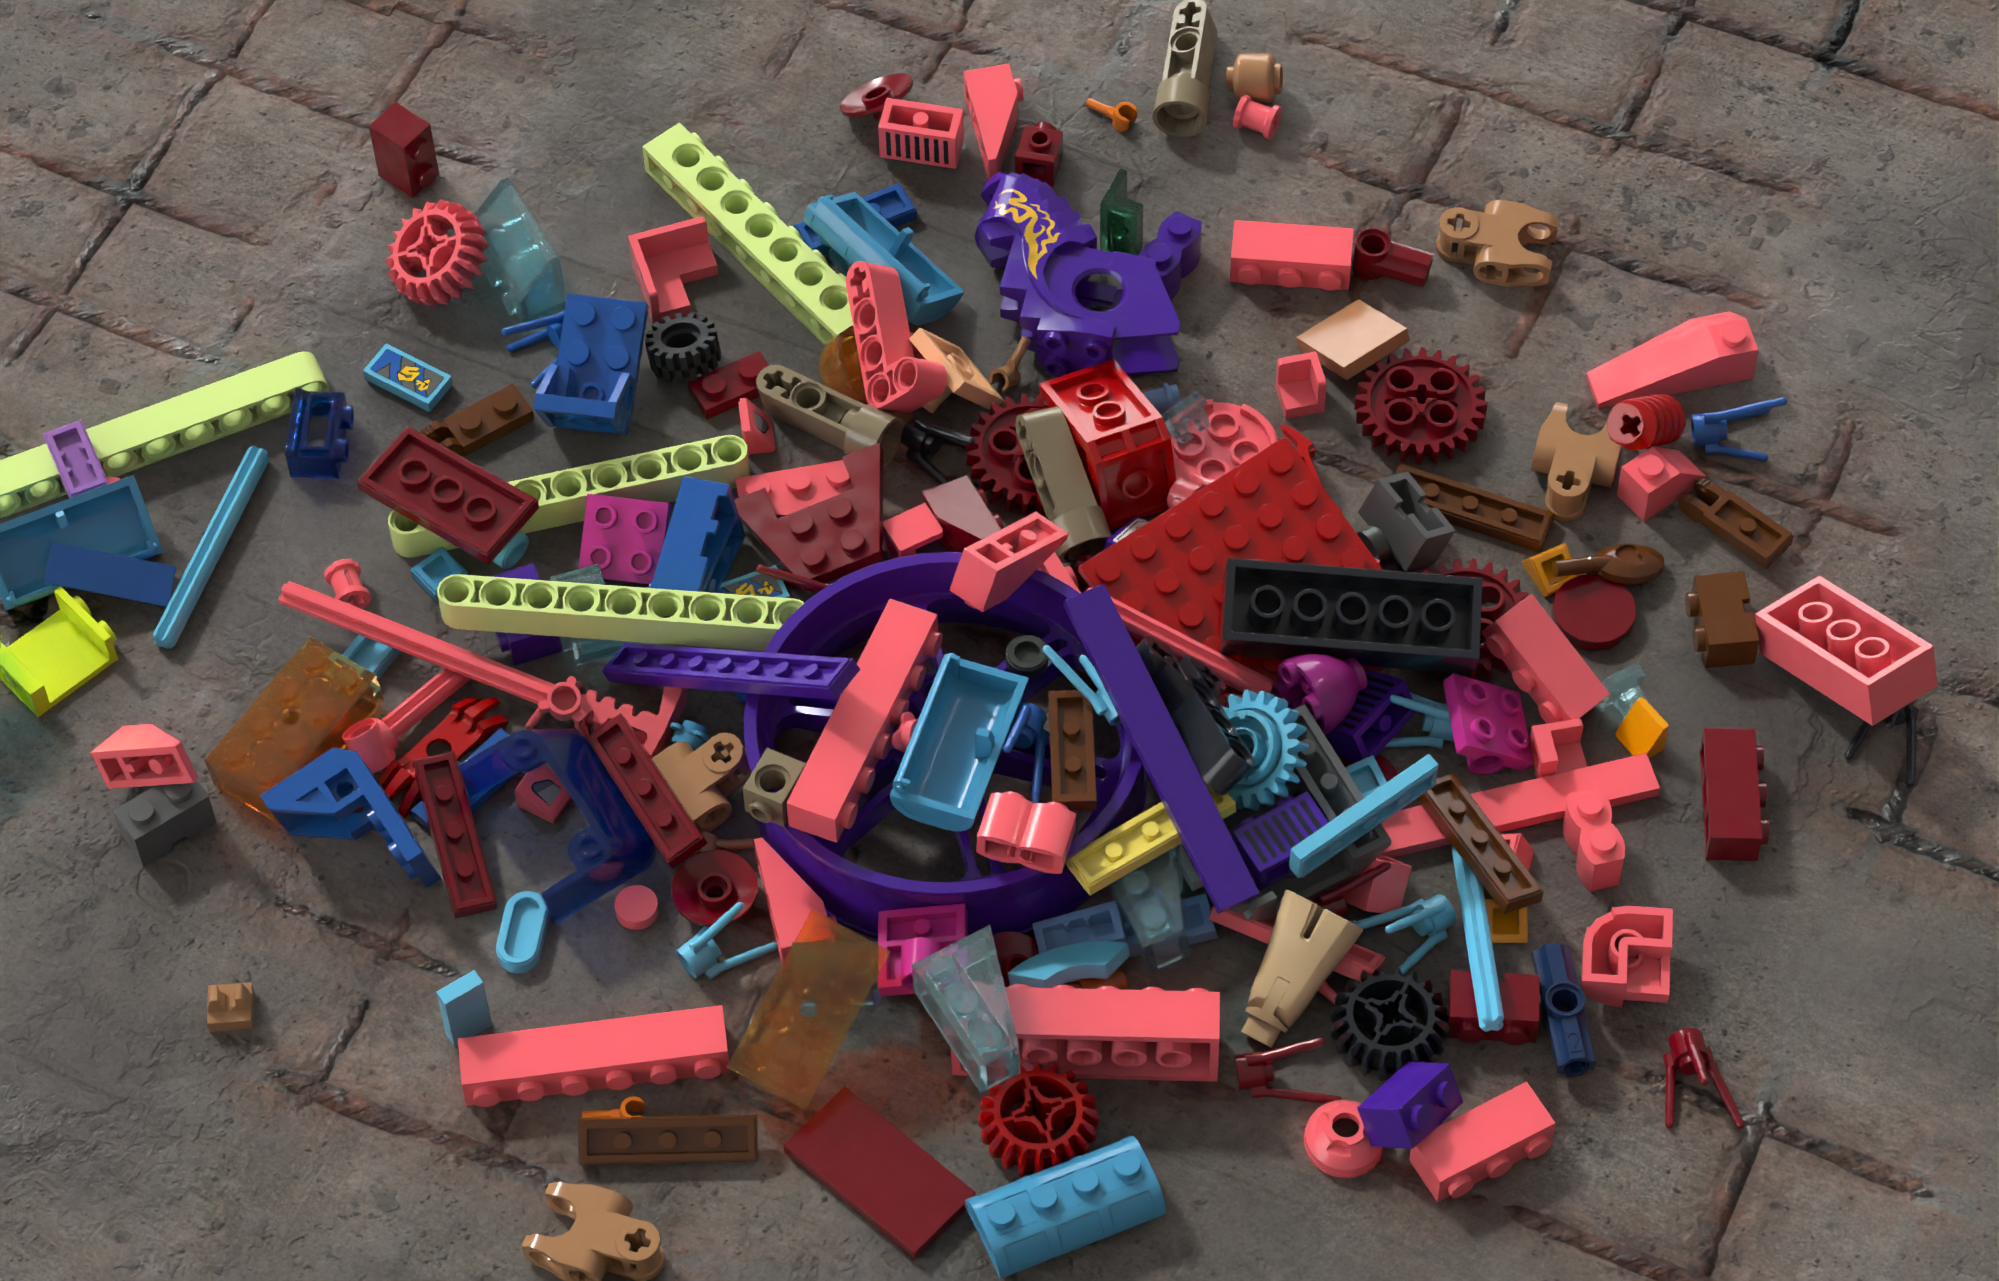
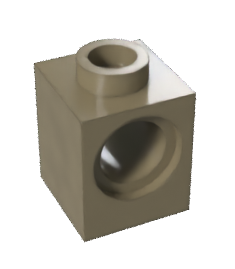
M766 748L743 787L745 811L749 812L758 821L764 823L773 822L785 827L788 822L786 803L806 763ZM770 789H780V791L774 793L766 792Z

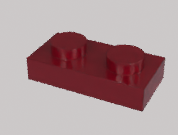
M760 351L711 371L706 377H697V381H688L689 393L706 420L739 406L738 402L742 398H747L751 401L760 397L756 379L760 371L768 367L769 364Z

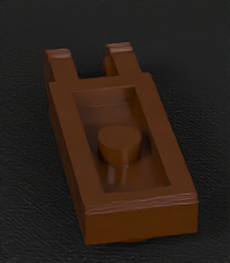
M512 383L443 419V422L435 421L429 424V426H425L420 433L456 454L466 456L530 423L534 419V413Z
M1700 478L1693 486V490H1695V493L1701 500L1686 493L1677 501L1679 509H1681L1682 513L1689 516L1691 520L1701 522L1704 527L1765 569H1768L1792 545L1794 536L1791 532L1730 490L1725 491L1706 478Z

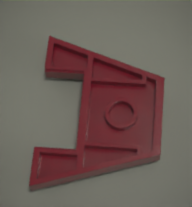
M879 442L842 457L854 489L777 519L766 488L734 500L741 523L787 572L819 582L827 583L883 561L884 451L881 443ZM801 586L805 591H807V590L810 589V588Z

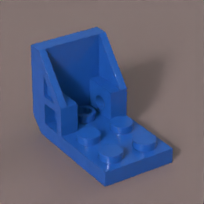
M567 293L557 365L550 364L536 391L533 409L547 427L627 436L632 423L649 310L647 302Z
M332 748L260 795L268 809L291 836L356 840L373 828H376L388 844L387 847L398 864L404 869L411 880L418 876L428 888L442 879L385 790L357 751ZM366 805L365 809L362 812L353 813V811H355L359 807H364Z

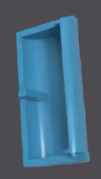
M856 192L838 197L833 195L821 196L817 202L809 204L804 214V222L818 234L819 240L824 245L833 248L845 259V263L849 268L857 261L895 268L901 281L908 322L924 325L936 321L950 312L964 295L965 291L911 243L914 232L909 227L899 232Z
M134 475L1 523L0 598L7 611L54 594V591L59 586L43 583L52 542L141 560L163 553Z
M954 653L945 654L893 781V789L890 794L892 805L910 819L941 829L966 831L971 828L1029 678L964 660Z
M1132 1135L1030 1176H1024L1017 1179V1181L986 1193L965 1199V1207L999 1279L1167 1214L1165 1200L1157 1177L1138 1140Z

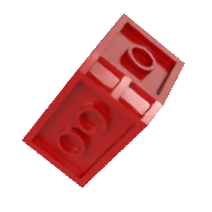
M1114 359L1039 384L1041 397L1050 408L1058 406L1064 413L1097 505L1102 508L1110 530L1125 525L1134 516L1146 518L1170 509L1167 504V496L1170 488L1176 481L1171 437L1161 414Z

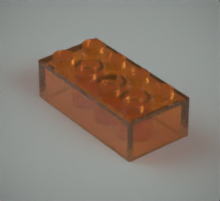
M310 636L204 760L213 784L281 825L260 795L330 749H345L347 745L342 738L343 733L356 722L371 718L384 702L377 676Z
M811 910L727 1068L806 1110L890 951L826 916ZM805 1000H813L817 1004V1012L812 1017H805L800 1012V1005Z

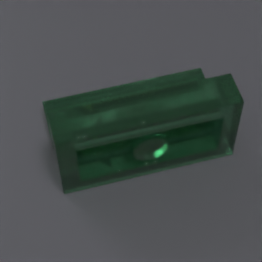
M1120 169L1100 202V250L1108 252L1117 251L1139 256L1143 249V204L1127 199V171Z

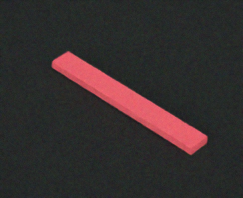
M1647 753L1480 791L1470 795L1498 832L1502 833L1564 818L1568 793L1598 787L1605 793L1611 807L1659 796L1660 786ZM1423 805L1399 810L1381 823L1392 842L1380 855L1394 858L1451 844Z

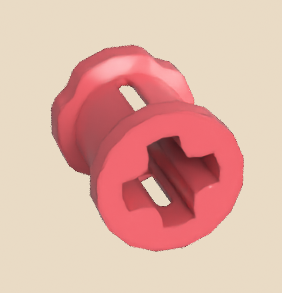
M1245 94L1241 97L1236 107L1233 127L1237 129L1246 127L1263 133L1265 139L1271 140L1278 129L1282 116V107L1274 105L1271 108L1252 101L1251 96Z
M341 559L333 562L332 565L325 569L324 578L327 584L332 585L335 599L360 609H364L370 604L371 595L369 590L363 587L360 580L361 568L358 562L352 559Z

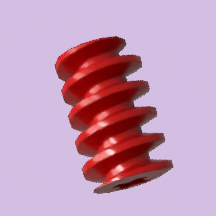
M1653 394L1624 400L1612 408L1607 419V431L1610 439L1629 450L1649 449L1652 446L1657 447L1675 442L1683 434L1686 425L1685 413L1681 404L1666 394Z

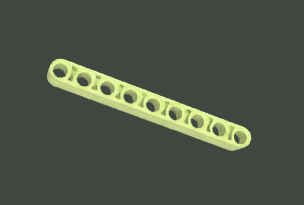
M298 352L86 429L106 478H111L316 404L326 397L329 392V386L315 356L310 352ZM46 444L0 460V518L67 495Z
M724 435L507 483L538 500L539 509L520 529L525 534L584 521L587 493L668 503L677 500L683 476L729 484L731 489L736 488L735 478L750 476L748 448L742 438L735 435ZM394 510L391 511L388 517L393 547L400 556L413 558L433 554L442 547L446 550L459 548Z
M461 574L450 575L444 578L437 588L442 619L446 625L455 629L764 651L779 628L804 604L803 601L793 598Z

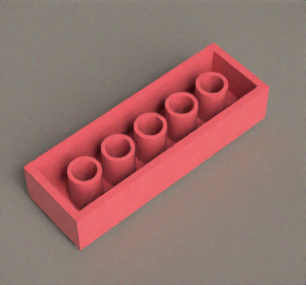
M981 983L952 986L950 1020L952 1075L1000 1077L1003 1071L1012 1076H1016V1067H1018L1019 1063L1026 1071H1032L1034 1064L1038 1060L1042 1070L1049 1071L1050 1067L1056 1063L1059 1067V1075H1063L1072 1069L1075 1078L1218 1082L1220 992H1209L1203 988H1192L1187 991H1165L1158 987H1147L1142 990H1120L1114 986H1102L1097 989H1077L1069 985H1057L1053 988H1035L1025 984L992 987Z

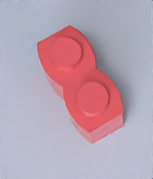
M1598 787L1568 793L1563 822L1565 841L1571 851L1577 855V875L1584 887L1590 892L1619 886L1625 857V844L1622 835L1611 823L1612 809L1605 793Z
M1017 792L991 793L977 834L976 853L1000 862L1020 863L1025 867L1044 873L1062 874L1076 830V813L1057 802L1032 803Z

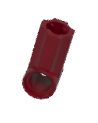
M1367 228L1359 232L1356 237L1352 268L1363 279L1374 280L1386 276L1424 287L1430 273L1434 254L1393 242L1390 236L1379 228Z

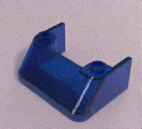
M575 729L519 730L461 763L457 768L466 792L472 800L517 772H531L548 762L590 825L576 833L568 845V855L576 871L540 892L549 920L555 925L649 868L655 860L656 847L654 841L600 758L581 732Z

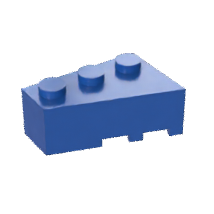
M683 476L653 581L648 588L718 592L721 584L725 582L746 536L729 484Z

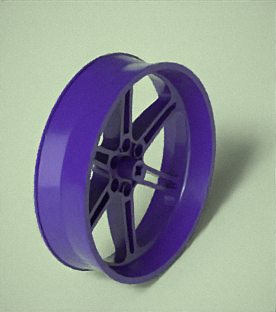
M960 552L923 553L898 557L853 572L828 585L808 599L785 621L764 650V652L836 657L856 644L870 639L889 599H893L937 614L938 623H976L1000 627L1024 635L1036 636L1043 640L1046 645L1050 646L1071 669L1079 670L1088 677L1089 675L1080 663L1079 657L1085 655L1091 662L1063 606L1065 600L1080 594L1078 591L1057 578L1036 570L1005 601L981 612L968 606L962 598L950 591L962 556ZM941 647L935 658L930 657L935 673L925 675L920 690L914 691L908 699V712L914 715L915 720L919 719L943 659ZM1050 659L1048 667L1042 675L1029 679L1020 703L1030 700L1062 674ZM1006 660L995 667L996 669L1010 672L1006 666ZM747 693L744 712V742L751 773L766 748L775 751V743L783 731L791 728H801L822 733L840 696L836 700ZM1122 723L1116 725L1121 749L1119 754L1114 759H1103L1095 756L1097 810L1092 811L1082 828L1073 837L1066 861L1087 847L1092 841L1143 813L1146 802L1148 775ZM895 725L891 735L895 733V731L897 730V728H899L900 725ZM1049 738L1045 747L1042 785L1052 787ZM891 744L890 749L892 750L889 751L887 757L876 763L873 785L869 793H862L857 802L858 812L854 824L850 829L844 828L837 843L789 827L788 822L783 827L773 822L764 823L755 819L760 837L823 900L827 916L835 915L838 923L875 939H878V911L965 903L968 911V949L983 947L993 935L1000 932L1014 931L1025 935L1033 933L1032 923L1071 913L1091 897L1068 869L1066 861L1062 874L1044 873L1028 867L1007 872L1001 866L1000 861L986 857L990 874L987 876L981 875L978 871L967 830L954 831L966 870V874L955 882L914 881L892 877L866 869L842 858L852 845L896 810L892 805L890 794L893 789V781L905 753L895 749L893 744ZM1032 744L1031 747L1026 749L1013 746L1009 753H1005L1002 748L993 774L1032 782L1036 745ZM770 789L766 792L774 793L780 791V789ZM984 797L976 815L979 828L986 810Z

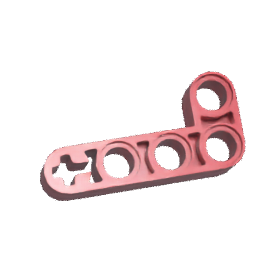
M864 261L855 262L847 272L846 288L867 402L876 409L903 414L911 413L938 398L944 392L947 384V371L941 363L914 358L912 342L909 340L911 336L901 281L895 268Z

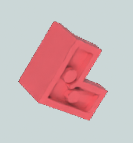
M701 216L628 236L632 267L644 301L649 305L648 312L652 323H662V318L669 316L671 320L676 319L675 313L682 312L683 317L688 316L689 312H691V306L683 284L719 275L718 265L708 239L705 218Z

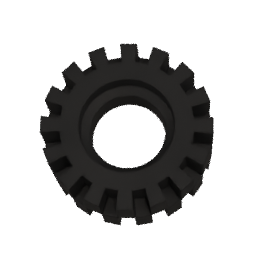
M681 312L675 313L676 319L671 320L669 316L662 318L663 324L655 322L652 325L653 330H648L646 333L645 345L650 368L659 379L664 377V381L670 383L673 378H676L677 383H684V378L690 377L691 382L698 380V374L706 377L710 374L709 368L715 370L718 367L717 361H721V349L717 330L713 321L707 320V316L701 314L697 318L696 313L689 312L687 317H683Z

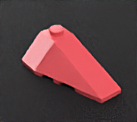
M1729 311L1690 319L1587 372L1586 378L1597 408L1600 409L1615 406L1617 403L1632 398L1653 394L1672 395L1753 379L1759 349L1747 319Z

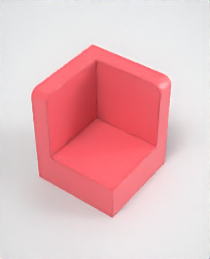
M1317 352L1279 358L1277 360L1275 388L1285 419L1325 412L1326 379Z
M926 503L883 521V547L891 559L901 557V554L906 556L916 555V549L943 537V529Z
M1581 719L1532 726L1529 743L1536 778L1587 767L1581 746L1583 732Z
M1379 855L1359 875L1384 862H1389L1391 868L1344 894L1345 902L1364 911L1380 914L1401 908L1412 866L1389 856Z

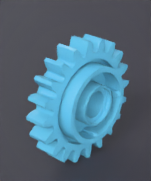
M1244 690L1242 698L1230 694L1228 697L1229 708L1222 705L1221 707L1247 748L1250 749L1254 744L1252 756L1256 761V765L1228 794L1236 803V809L1242 810L1245 807L1258 811L1260 803L1272 807L1275 802L1274 793L1283 797L1288 796V790L1285 786L1286 781L1299 783L1300 781L1293 772L1294 767H1305L1307 765L1297 755L1298 752L1308 749L1309 744L1298 741L1297 738L1307 729L1303 725L1294 723L1299 716V712L1287 708L1288 701L1274 697L1273 694L1265 691H1260L1258 694L1250 690Z

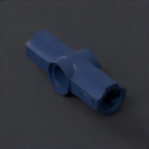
M1560 942L1544 944L1541 948L1532 952L1535 975H1540L1539 994L1543 1007L1542 1023L1549 1034L1557 1073L1564 1074L1567 1077L1581 1076L1585 1072L1594 1069L1596 1065L1584 1012L1585 995L1578 986L1570 946H1564ZM1556 1007H1567L1571 1011L1561 1012Z

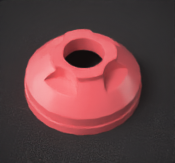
M1334 1100L1322 1105L1310 1116L1304 1133L1305 1152L1313 1165L1323 1173L1338 1178H1354L1366 1174L1381 1160L1385 1147L1371 1146L1357 1109L1362 1103L1352 1100ZM1341 1118L1352 1119L1358 1124L1359 1130L1351 1137L1339 1136L1332 1128L1335 1121Z

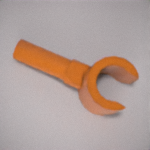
M1088 98L1086 101V107L1111 118L1114 129L1119 132L1126 131L1130 121L1136 120L1138 110L1130 102H1121L1114 108L1092 98Z
M636 1096L628 1097L622 1102L621 1108L583 1110L582 1118L643 1117L638 1115L631 1116L628 1112L643 1111L645 1102Z

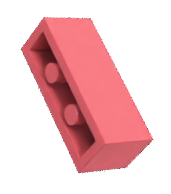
M1234 220L1230 282L1247 285L1264 284L1287 288L1306 287L1320 288L1328 291H1349L1354 228Z
M1532 593L1481 632L1486 639L1490 652L1495 657L1503 660L1512 672L1515 684L1531 696L1538 706L1540 716L1547 724L1579 719L1610 694Z
M1526 1081L1436 1127L1417 1146L1411 1149L1409 1161L1437 1203L1449 1196L1458 1198L1470 1191L1475 1183L1488 1176L1490 1178L1500 1177L1514 1163L1526 1157L1533 1159L1545 1153L1552 1144L1556 1123Z

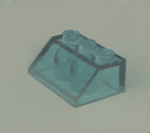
M507 177L498 183L475 212V215L487 231L484 238L490 245L483 251L489 260L484 262L486 276L493 288L499 286L503 292L501 297L510 315L516 314L521 323L548 317L565 310L566 297L560 259Z

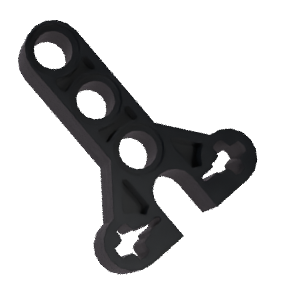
M1145 637L1136 648L1203 781L1216 793L1223 796L1226 795L1256 765V761L1219 703V696L1226 689L1224 681L1207 664L1189 655H1186L1179 662L1168 645L1152 637Z

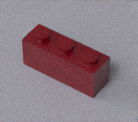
M1704 728L1699 756L1706 860L1758 861L1761 844H1768L1769 820L1761 818V808L1766 807L1767 800L1766 782H1759L1758 771H1763L1764 747L1756 745L1755 729Z

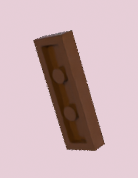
M1079 690L1048 691L1052 802L1061 803L1070 811L1097 810L1092 704Z

